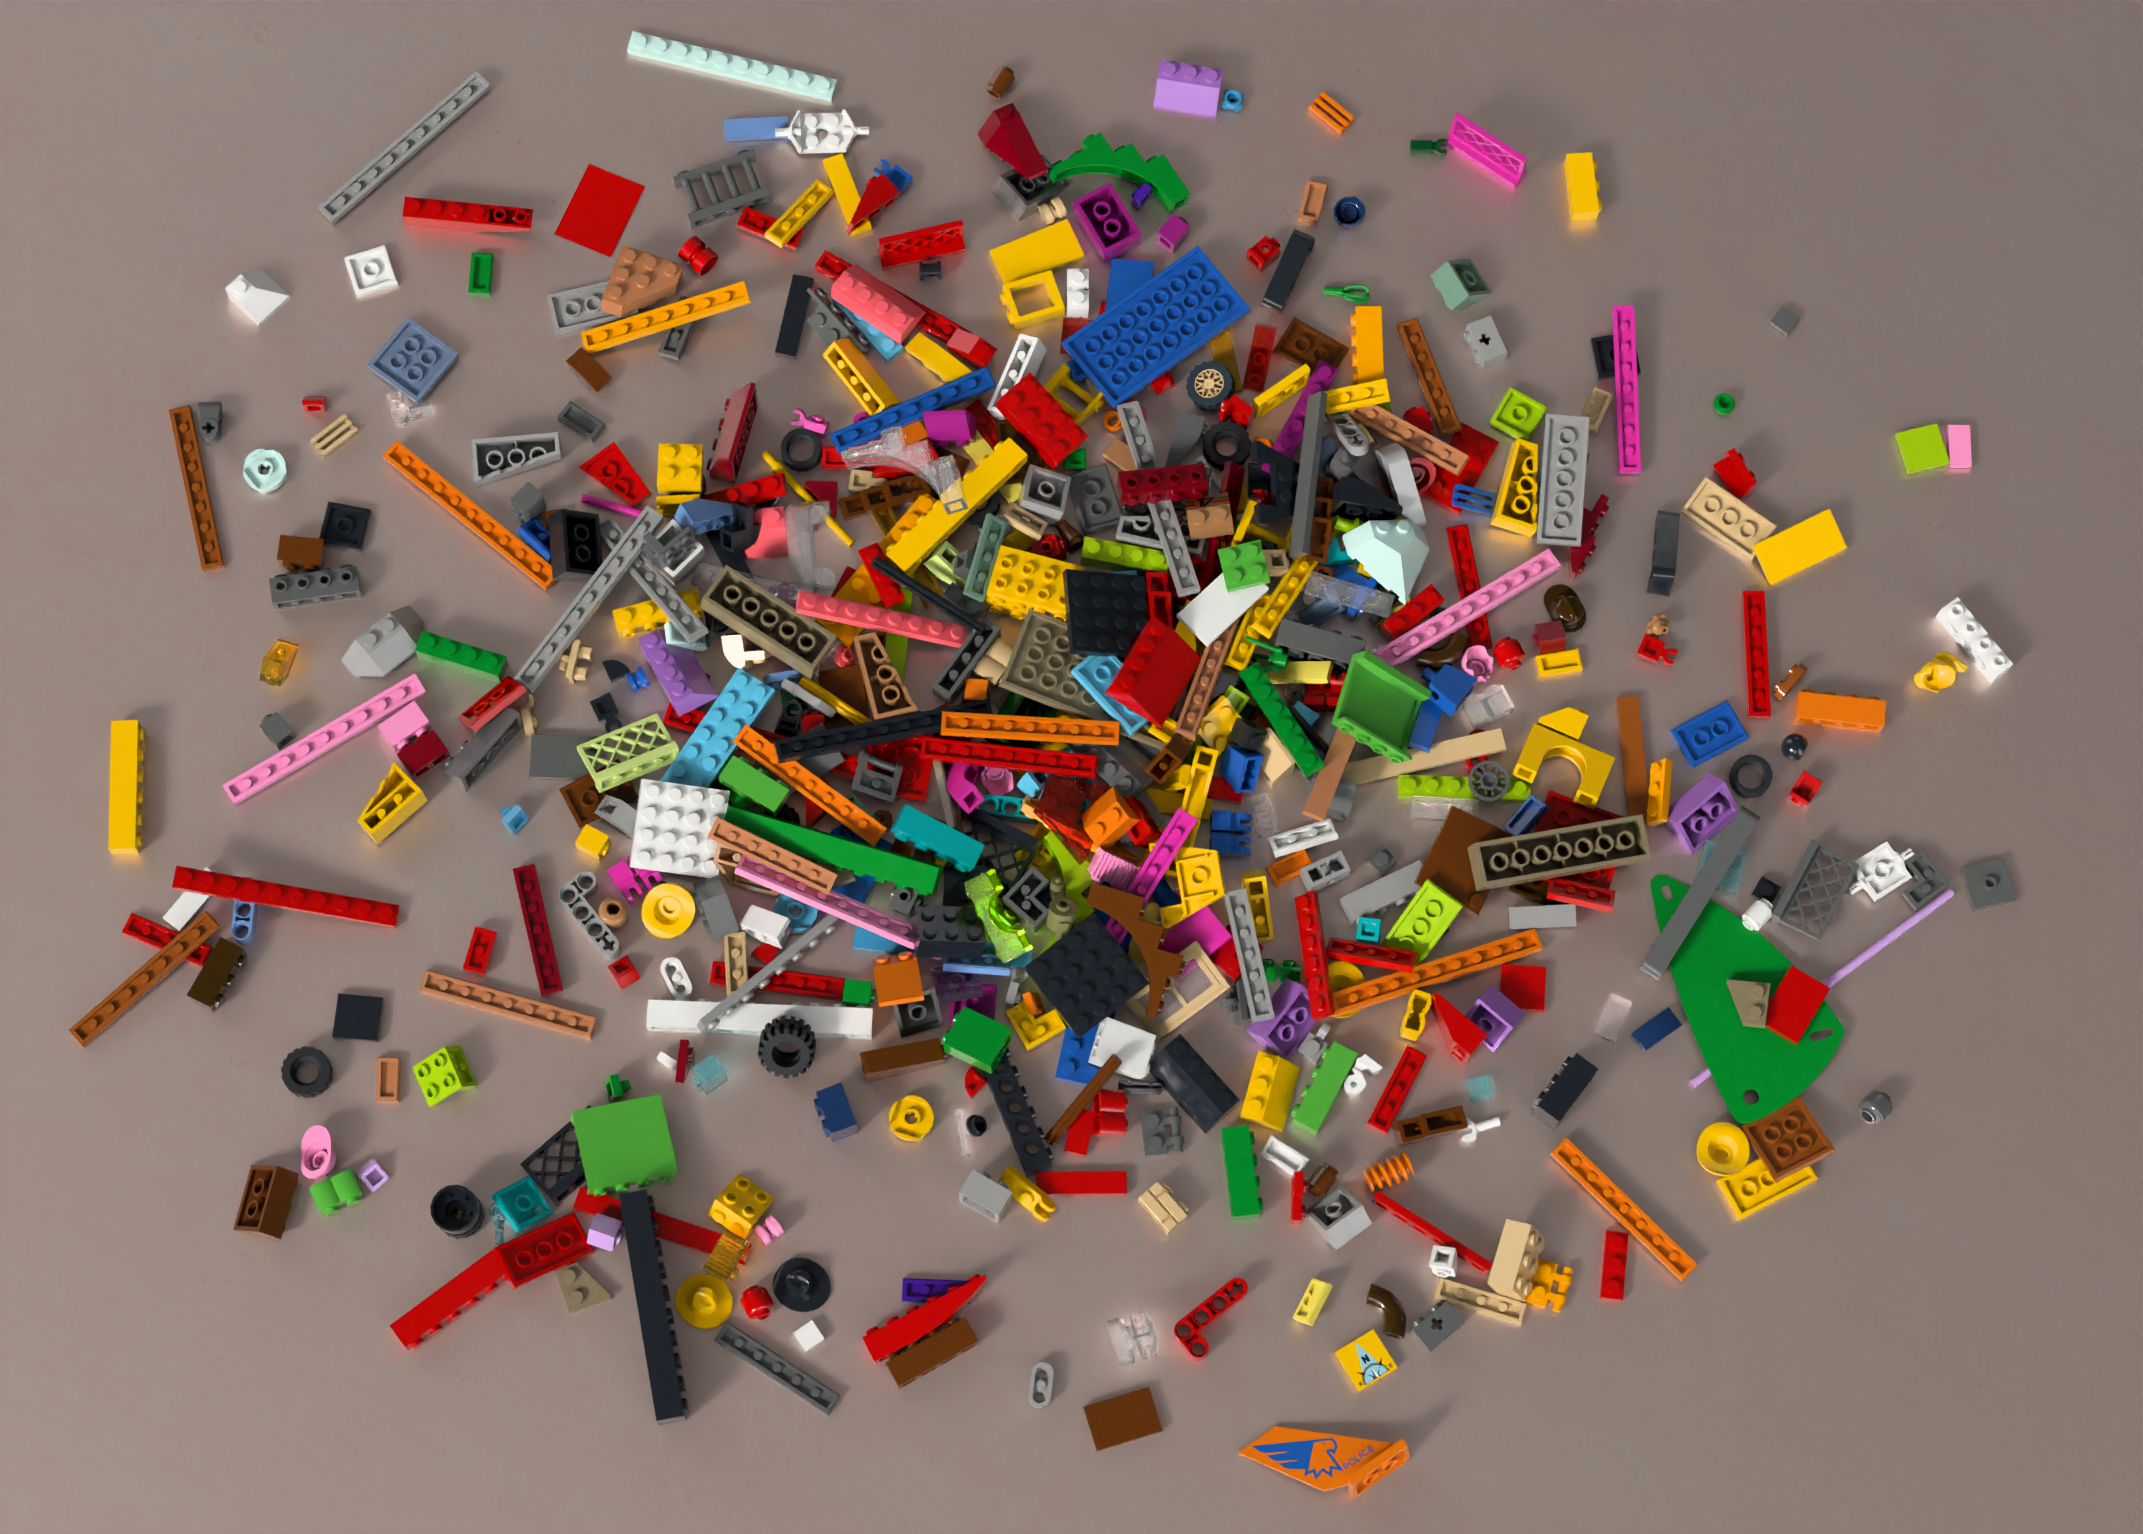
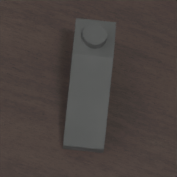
M1180 411L1165 467L1179 466L1199 445L1201 437L1204 438L1206 436L1208 425H1204L1205 417Z

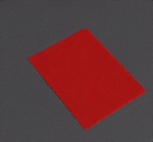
M588 164L554 234L611 257L645 186Z

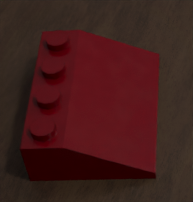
M751 382L732 392L731 399L726 400L724 407L726 416L725 419L721 418L718 427V431H721L719 439L715 438L712 450L715 451L714 456L709 458L706 470L709 471L710 479L734 485L736 483L758 409L755 383Z

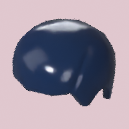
M1355 196L1343 197L1337 201L1333 209L1334 219L1344 228L1357 227L1363 222L1366 214L1364 203Z

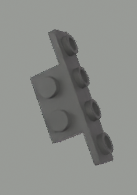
M809 287L807 289V292L820 306L806 321L828 346L836 340L849 337L860 351L869 352L872 349L868 344V338L858 333L855 329V324L841 314L842 310L835 303H831L827 298L828 294L822 288Z

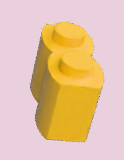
M1416 989L1412 992L1406 1006V1014L1400 1026L1401 1037L1412 1041L1419 1039L1425 1026V1017L1431 1006V994Z

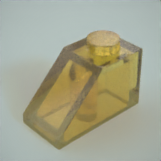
M278 639L263 657L260 681L266 682L271 686L280 687L290 673L299 645Z

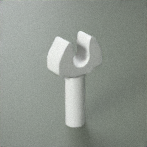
M1495 1117L1479 1123H1474L1470 1118H1467L1466 1121L1468 1128L1471 1129V1133L1462 1136L1461 1140L1467 1142L1475 1141L1478 1132L1501 1125L1499 1118Z

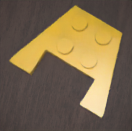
M1149 843L1150 852L1156 843ZM1180 847L1173 860H1175L1182 903L1160 908L1164 929L1170 928L1226 895L1219 852L1217 850Z

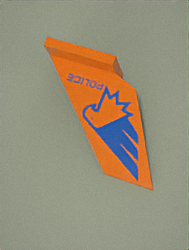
M1278 1426L1273 1427L1238 1452L1242 1456L1321 1491L1348 1486L1349 1492L1354 1499L1410 1460L1408 1444L1403 1438L1396 1443Z

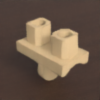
M574 639L571 653L570 649H566L557 660L560 663L559 670H566L565 677L568 678V683L575 684V680H587L588 667L579 666L580 659L591 661L593 649L592 647L582 645L581 640Z

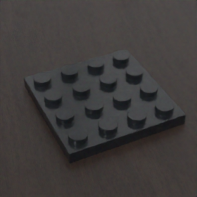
M1065 569L1063 572L1070 654L1126 658L1143 627L1150 619L1146 576Z
M1095 913L1023 968L1078 1039L1150 984Z

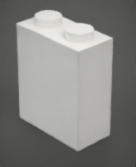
M1107 1017L1099 1024L1088 1062L1102 1067L1110 1056L1115 1054L1122 1060V1064L1115 1072L1139 1080L1147 1076L1150 1070L1149 1059L1154 1054L1157 1046L1155 1042L1156 1035Z

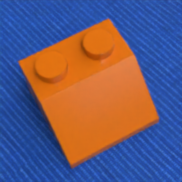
M1114 786L1081 815L1084 830L1097 847L1109 849L1140 821Z

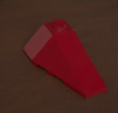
M1011 103L993 110L977 133L985 149L990 153L994 152L1001 161H1006L1012 165L1016 172L1028 180L1048 173V169L1014 104Z

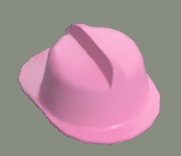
M315 1125L310 1127L302 1138L301 1171L307 1178L326 1177L336 1164V1154L331 1148V1135L329 1131L321 1125Z

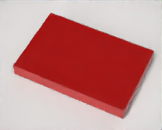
M507 676L461 713L458 718L464 725L476 732L527 690L521 683Z
M1791 965L1768 1004L1766 1027L1797 1045L1829 992L1830 987Z

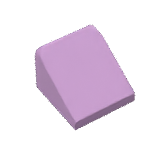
M373 1158L356 1171L357 1176L372 1193L390 1178Z

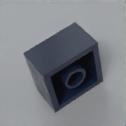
M842 1083L816 1091L817 1099H814V1106L818 1117L823 1116L824 1118L821 1122L826 1138L831 1137L832 1142L857 1134V1123Z

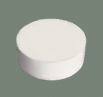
M660 1051L657 1060L676 1070L677 1061Z

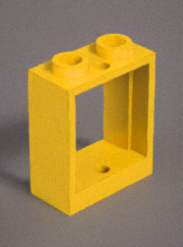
M1051 270L1002 285V293H1000L1003 306L1007 305L1009 312H1006L1009 324H1014L1016 331L1065 315V307ZM1044 283L1052 307L1019 317L1011 293Z

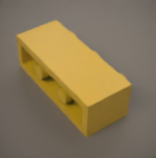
M1592 152L1566 154L1564 166L1571 221L1597 219L1599 211H1602V201L1597 197V192H1599L1600 188L1599 179H1595L1594 173L1597 172V161L1593 159Z

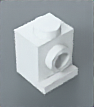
M1433 1245L1429 1267L1432 1268L1433 1274L1445 1278L1449 1276L1455 1277L1459 1262L1456 1248ZM1440 1254L1449 1255V1257H1442Z

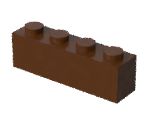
M957 1317L947 1323L948 1327L940 1331L938 1328L927 1335L928 1339L922 1342L917 1340L907 1346V1351L903 1353L897 1351L888 1357L889 1361L885 1362L899 1390L979 1345V1341L966 1318L960 1320Z

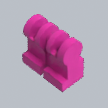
M631 855L627 857V861H628L629 865H630ZM624 859L607 869L609 877L629 905L635 903L630 894L631 891H635L640 899L644 897L641 885H638L635 881L637 877L641 878L643 887L647 888L648 891L653 888L649 882L650 879H654L656 883L664 882L658 871L631 868Z

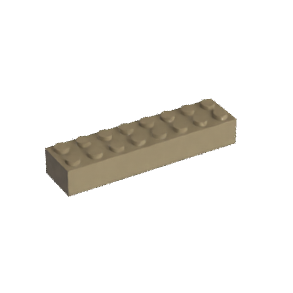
M1642 814L1477 842L1467 848L1476 891L1642 863L1652 858Z

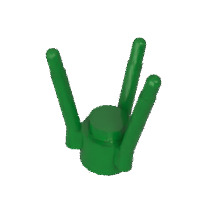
M1249 636L1245 637V640L1274 651L1270 652V655L1252 654L1256 659L1269 660L1268 665L1272 666L1262 667L1264 672H1279L1280 669H1286L1288 652H1284L1283 648L1272 646Z

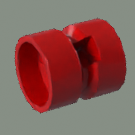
M693 236L681 247L678 257L686 264L691 263V268L698 275L703 276L715 266L719 255L710 247L705 248L706 244L699 237Z

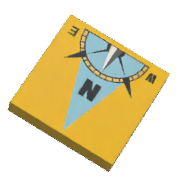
M1374 1329L1334 1353L1358 1392L1398 1368Z

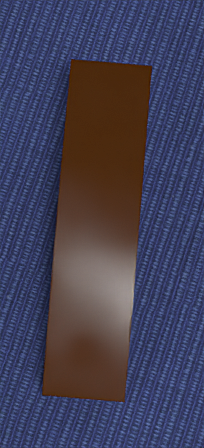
M920 473L883 482L882 486L861 490L860 494L839 498L838 504L844 521H848L918 499L920 496L930 494V489L925 474Z
M1318 476L1309 554L1305 555V560L1327 563L1332 528L1330 517L1333 499H1331L1333 478Z

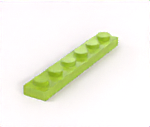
M1398 775V798L1481 801L1473 796L1470 791L1468 777ZM1472 777V780L1478 781L1480 778ZM1498 778V780L1502 781L1506 780V778ZM1510 778L1506 794L1497 801L1525 802L1531 795V783L1521 778ZM1479 783V784H1476V785H1473V787H1474V788L1479 787V786H1480V783ZM1497 784V786L1505 788V785ZM1480 789L1477 793L1483 796L1485 791ZM1498 789L1493 790L1495 796L1501 793ZM1487 791V797H1491V791Z

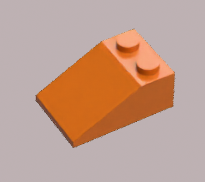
M906 951L899 953L898 956L880 955L876 959H872L879 1007L924 1000L918 960L915 957V953Z

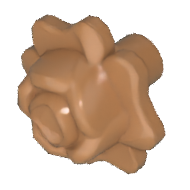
M1655 614L1648 621L1646 632L1654 638H1661L1669 630L1667 626L1669 620L1665 618L1664 614Z

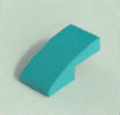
M1359 917L1356 935L1357 942L1380 945L1381 919Z

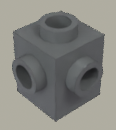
M894 887L890 896L892 900L889 907L912 918L915 906L923 905L924 895L916 893L917 889L908 887V890Z

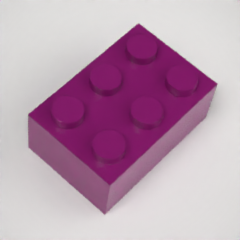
M1111 183L1073 201L1072 211L1103 263L1141 244L1142 234Z

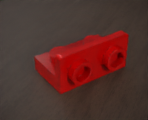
M1235 394L1230 399L1226 398L1219 407L1221 409L1218 414L1220 416L1219 422H1226L1231 418L1233 423H1238L1247 431L1253 422L1254 409Z

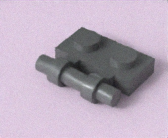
M1177 1107L1169 1108L1170 1117L1163 1118L1162 1109L1140 1112L1145 1157L1168 1155L1167 1146L1172 1145L1174 1146V1153L1183 1152L1184 1136L1181 1135L1180 1129L1182 1119L1178 1114ZM1164 1126H1171L1172 1137L1166 1138Z

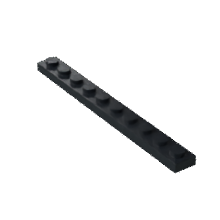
M989 699L778 739L774 740L773 745L778 764L940 733L942 711L993 714Z

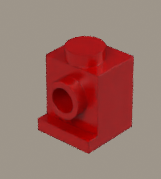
M1265 236L1252 248L1248 249L1247 259L1262 272L1280 257V244L1275 238L1269 239Z

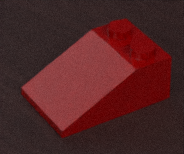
M1435 992L1431 998L1430 1008L1448 1050L1451 1051L1450 1055L1459 1063L1462 1061L1467 1064L1484 1044L1487 1034L1439 993Z

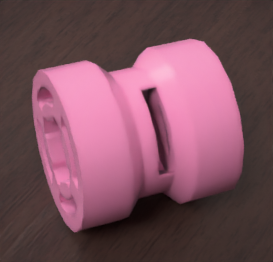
M772 1215L768 1216L762 1225L758 1224L753 1228L765 1246L772 1243L774 1237H780L785 1233Z

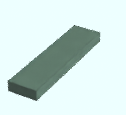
M991 513L985 516L963 594L979 602L985 601L1008 523Z

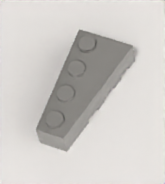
M558 432L471 439L474 482L477 487L562 459L561 438Z
M1149 516L1120 517L1115 542L1163 551L1153 518ZM1187 516L1177 518L1189 556H1196L1201 559L1205 538L1191 541Z

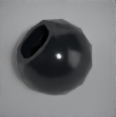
M1797 733L1786 736L1781 744L1783 756L1792 761L1800 760L1807 748V739Z

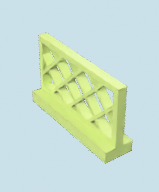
M657 713L576 746L599 793L673 763L679 754L678 745L671 739ZM654 722L658 726L656 732L645 729L647 725ZM629 732L638 733L636 740L625 738V736ZM642 735L653 737L651 743L640 742ZM657 738L666 740L668 743L661 747L654 745ZM610 740L618 741L616 748L607 747L605 744ZM622 743L633 745L630 752L619 749ZM637 747L647 749V752L644 754H634ZM590 748L598 750L595 757L586 755L584 751ZM602 751L612 753L610 761L599 758ZM617 755L627 757V760L622 763L614 762ZM597 763L607 766L605 770L598 773L594 770Z

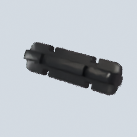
M1120 1080L1118 1082V1090H1124L1125 1094L1127 1092H1131V1094H1149V1092H1152V1095H1160L1162 1083L1160 1081H1152V1083H1149V1081H1131V1083H1128V1080Z

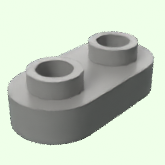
M1046 1362L1035 1364L1031 1370L1028 1401L1031 1406L1037 1409L1045 1408L1051 1400L1054 1370ZM1040 1371H1045L1047 1376L1041 1379L1039 1378L1038 1373ZM1036 1394H1042L1044 1399L1037 1401L1035 1399Z

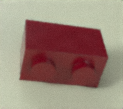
M434 730L422 733L417 738V741L411 745L410 743L400 748L399 753H397L399 761L414 781L450 757L448 749Z

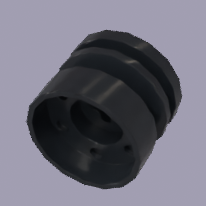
M448 1185L440 1189L433 1197L430 1205L434 1223L445 1234L455 1239H465L476 1234L482 1227L485 1218L484 1208L480 1200L468 1188L461 1185ZM459 1210L463 1212L461 1213V1218L456 1217Z

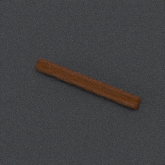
M1112 1054L1048 1131L1045 1135L1047 1143L1053 1146L1058 1142L1119 1068L1122 1060L1117 1055Z

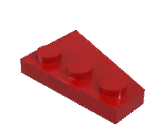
M615 442L579 466L582 471L634 507L652 495Z

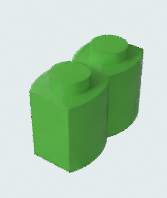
M352 1169L345 1170L309 1188L319 1212L322 1215L327 1214V1216L339 1212V1208L343 1205L352 1206L361 1201L360 1198L364 1196Z

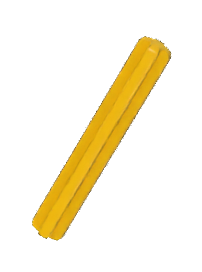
M806 676L799 681L798 686L824 701L836 710L837 713L855 725L872 721Z

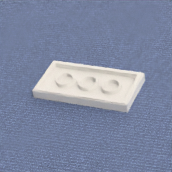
M1222 573L1182 609L1176 617L1208 647L1266 594L1269 588L1262 584L1228 593Z

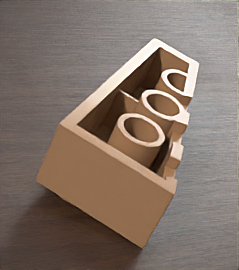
M872 632L853 637L873 720L918 713L915 703L912 701L909 692L902 683L876 633Z

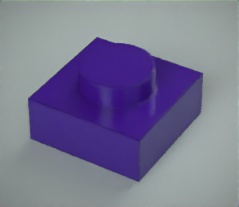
M1144 183L1141 188L1137 187L1132 193V207L1137 211L1151 197V186Z

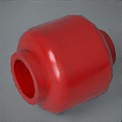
M1506 637L1495 644L1493 655L1502 669L1509 668L1510 671H1513L1522 666L1521 662L1525 658V652L1517 639Z
M754 1285L742 1293L743 1296L740 1302L750 1319H759L761 1321L771 1315L770 1311L774 1307V1302L765 1287Z

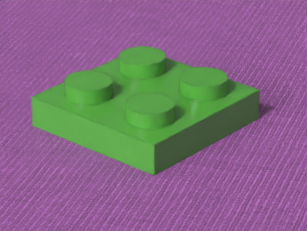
M1260 540L1218 550L1228 593L1270 583Z

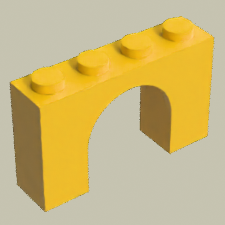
M1534 723L1512 775L1533 783L1536 773L1544 760L1550 757L1567 758L1579 768L1581 773V783L1573 801L1594 809L1615 757Z

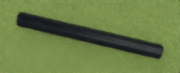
M878 556L872 561L871 567L977 634H982L986 625L898 568Z

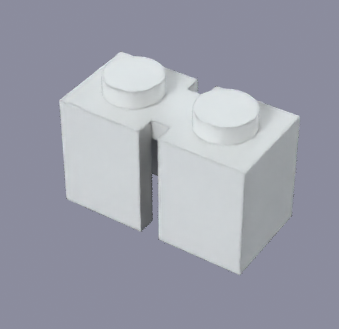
M1067 269V318H1088L1089 269Z

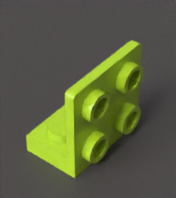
M444 1046L413 1066V1071L430 1107L435 1106L457 1091L472 1090L478 1086L461 1046Z

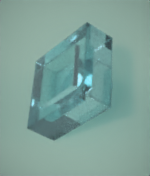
M1488 1075L1466 1080L1471 1103L1494 1097Z

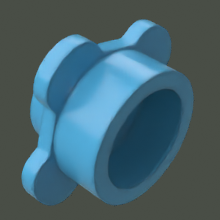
M1236 90L1224 91L1223 95L1225 98L1221 103L1222 108L1225 110L1228 108L1234 109L1236 112L1242 109L1241 100L1244 99V94Z

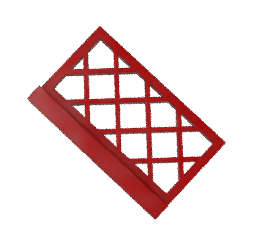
M953 221L879 238V248H877L883 271L966 252L963 221Z

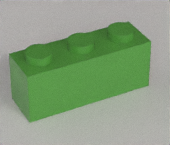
M733 755L719 775V783L776 817L790 796L787 784L778 779L774 781L765 770L761 768L757 770L750 766L751 763L744 757L740 756L737 758Z

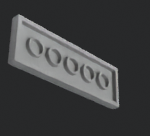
M1546 414L1537 544L1576 547L1581 545L1590 417Z

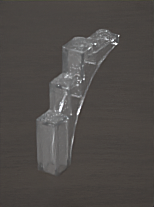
M901 425L881 431L882 439L873 440L867 444L851 447L841 452L842 459L848 470L863 466L882 465L897 467L914 473L935 489L948 515L969 509L959 468L953 455L943 456L934 460L933 452L927 440L908 445L907 436Z

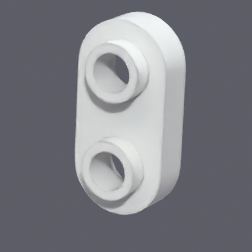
M674 957L666 958L661 963L660 970L671 995L675 999L679 997L689 998L692 995L693 987L682 963ZM675 967L676 971L675 973H669L668 969ZM681 986L686 988L683 993L677 991Z

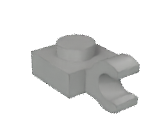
M1017 968L1012 970V979L1005 1000V1007L1010 1009L1015 1006V1003H1020L1022 991L1019 990V986L1028 980L1026 971L1022 978L1016 976Z
M1324 1022L1316 1036L1309 1032L1297 1052L1316 1064L1328 1045L1324 1042V1039L1330 1032L1331 1026Z

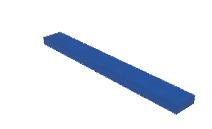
M986 366L830 434V438L840 455L924 419L923 411L945 410L996 388V383Z

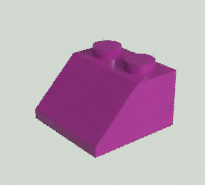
M966 410L923 411L928 440L934 443L936 447H948V443H956V446H969V443H976V416Z

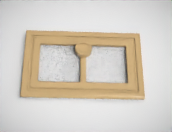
M1197 941L1179 953L1183 956L1182 960L1186 961L1182 974L1178 973L1177 978L1168 976L1167 979L1171 980L1168 992H1163L1161 1001L1164 1002L1161 1015L1157 1014L1156 1018L1146 1016L1149 1001V984L1125 1002L1144 1029L1156 1035V1043L1230 988V985Z

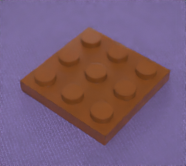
M1800 1096L1768 1116L1741 1126V1130L1746 1135L1748 1142L1775 1183L1835 1153V1148Z

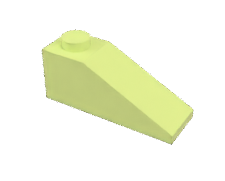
M945 541L924 560L923 564L937 578L948 584L953 582L964 589L967 580L953 574L956 556L959 552L948 541Z

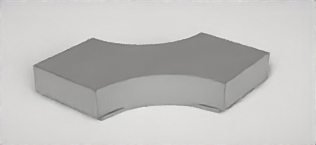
M784 679L781 683V687L820 713L830 718L836 713V710L824 701L813 696L797 684L787 679Z

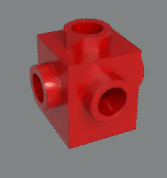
M1046 534L1039 541L1031 543L1034 554L1060 561L1068 559L1066 551H1068L1066 542L1056 534Z

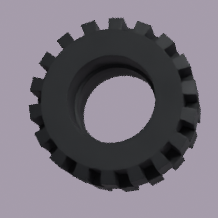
M781 1016V1020L777 1018L772 1019V1024L768 1022L760 1036L758 1057L761 1059V1065L763 1067L767 1066L766 1071L769 1073L775 1072L774 1076L777 1077L784 1075V1078H789V1075H792L794 1078L798 1077L799 1072L804 1074L806 1068H810L812 1061H814L816 1048L815 1033L811 1031L809 1024L804 1025V1020L799 1019L797 1021L794 1016H791L790 1019H786V1016ZM781 1042H791L799 1049L794 1052H784L779 1050L776 1045Z

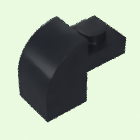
M742 501L732 503L733 523L720 527L721 548L734 554L750 548L757 540L761 524L753 521V506Z

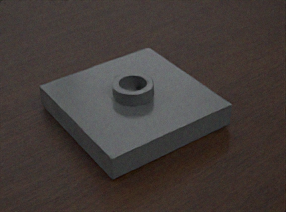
M2004 858L1960 869L1972 911L2016 901Z

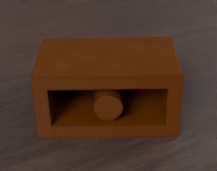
M280 535L277 561L279 566L286 570L302 568L305 571L317 572V570L324 568L327 545L325 540L320 538Z
M1175 733L1154 756L1144 772L1162 785L1183 762L1193 746L1179 734Z

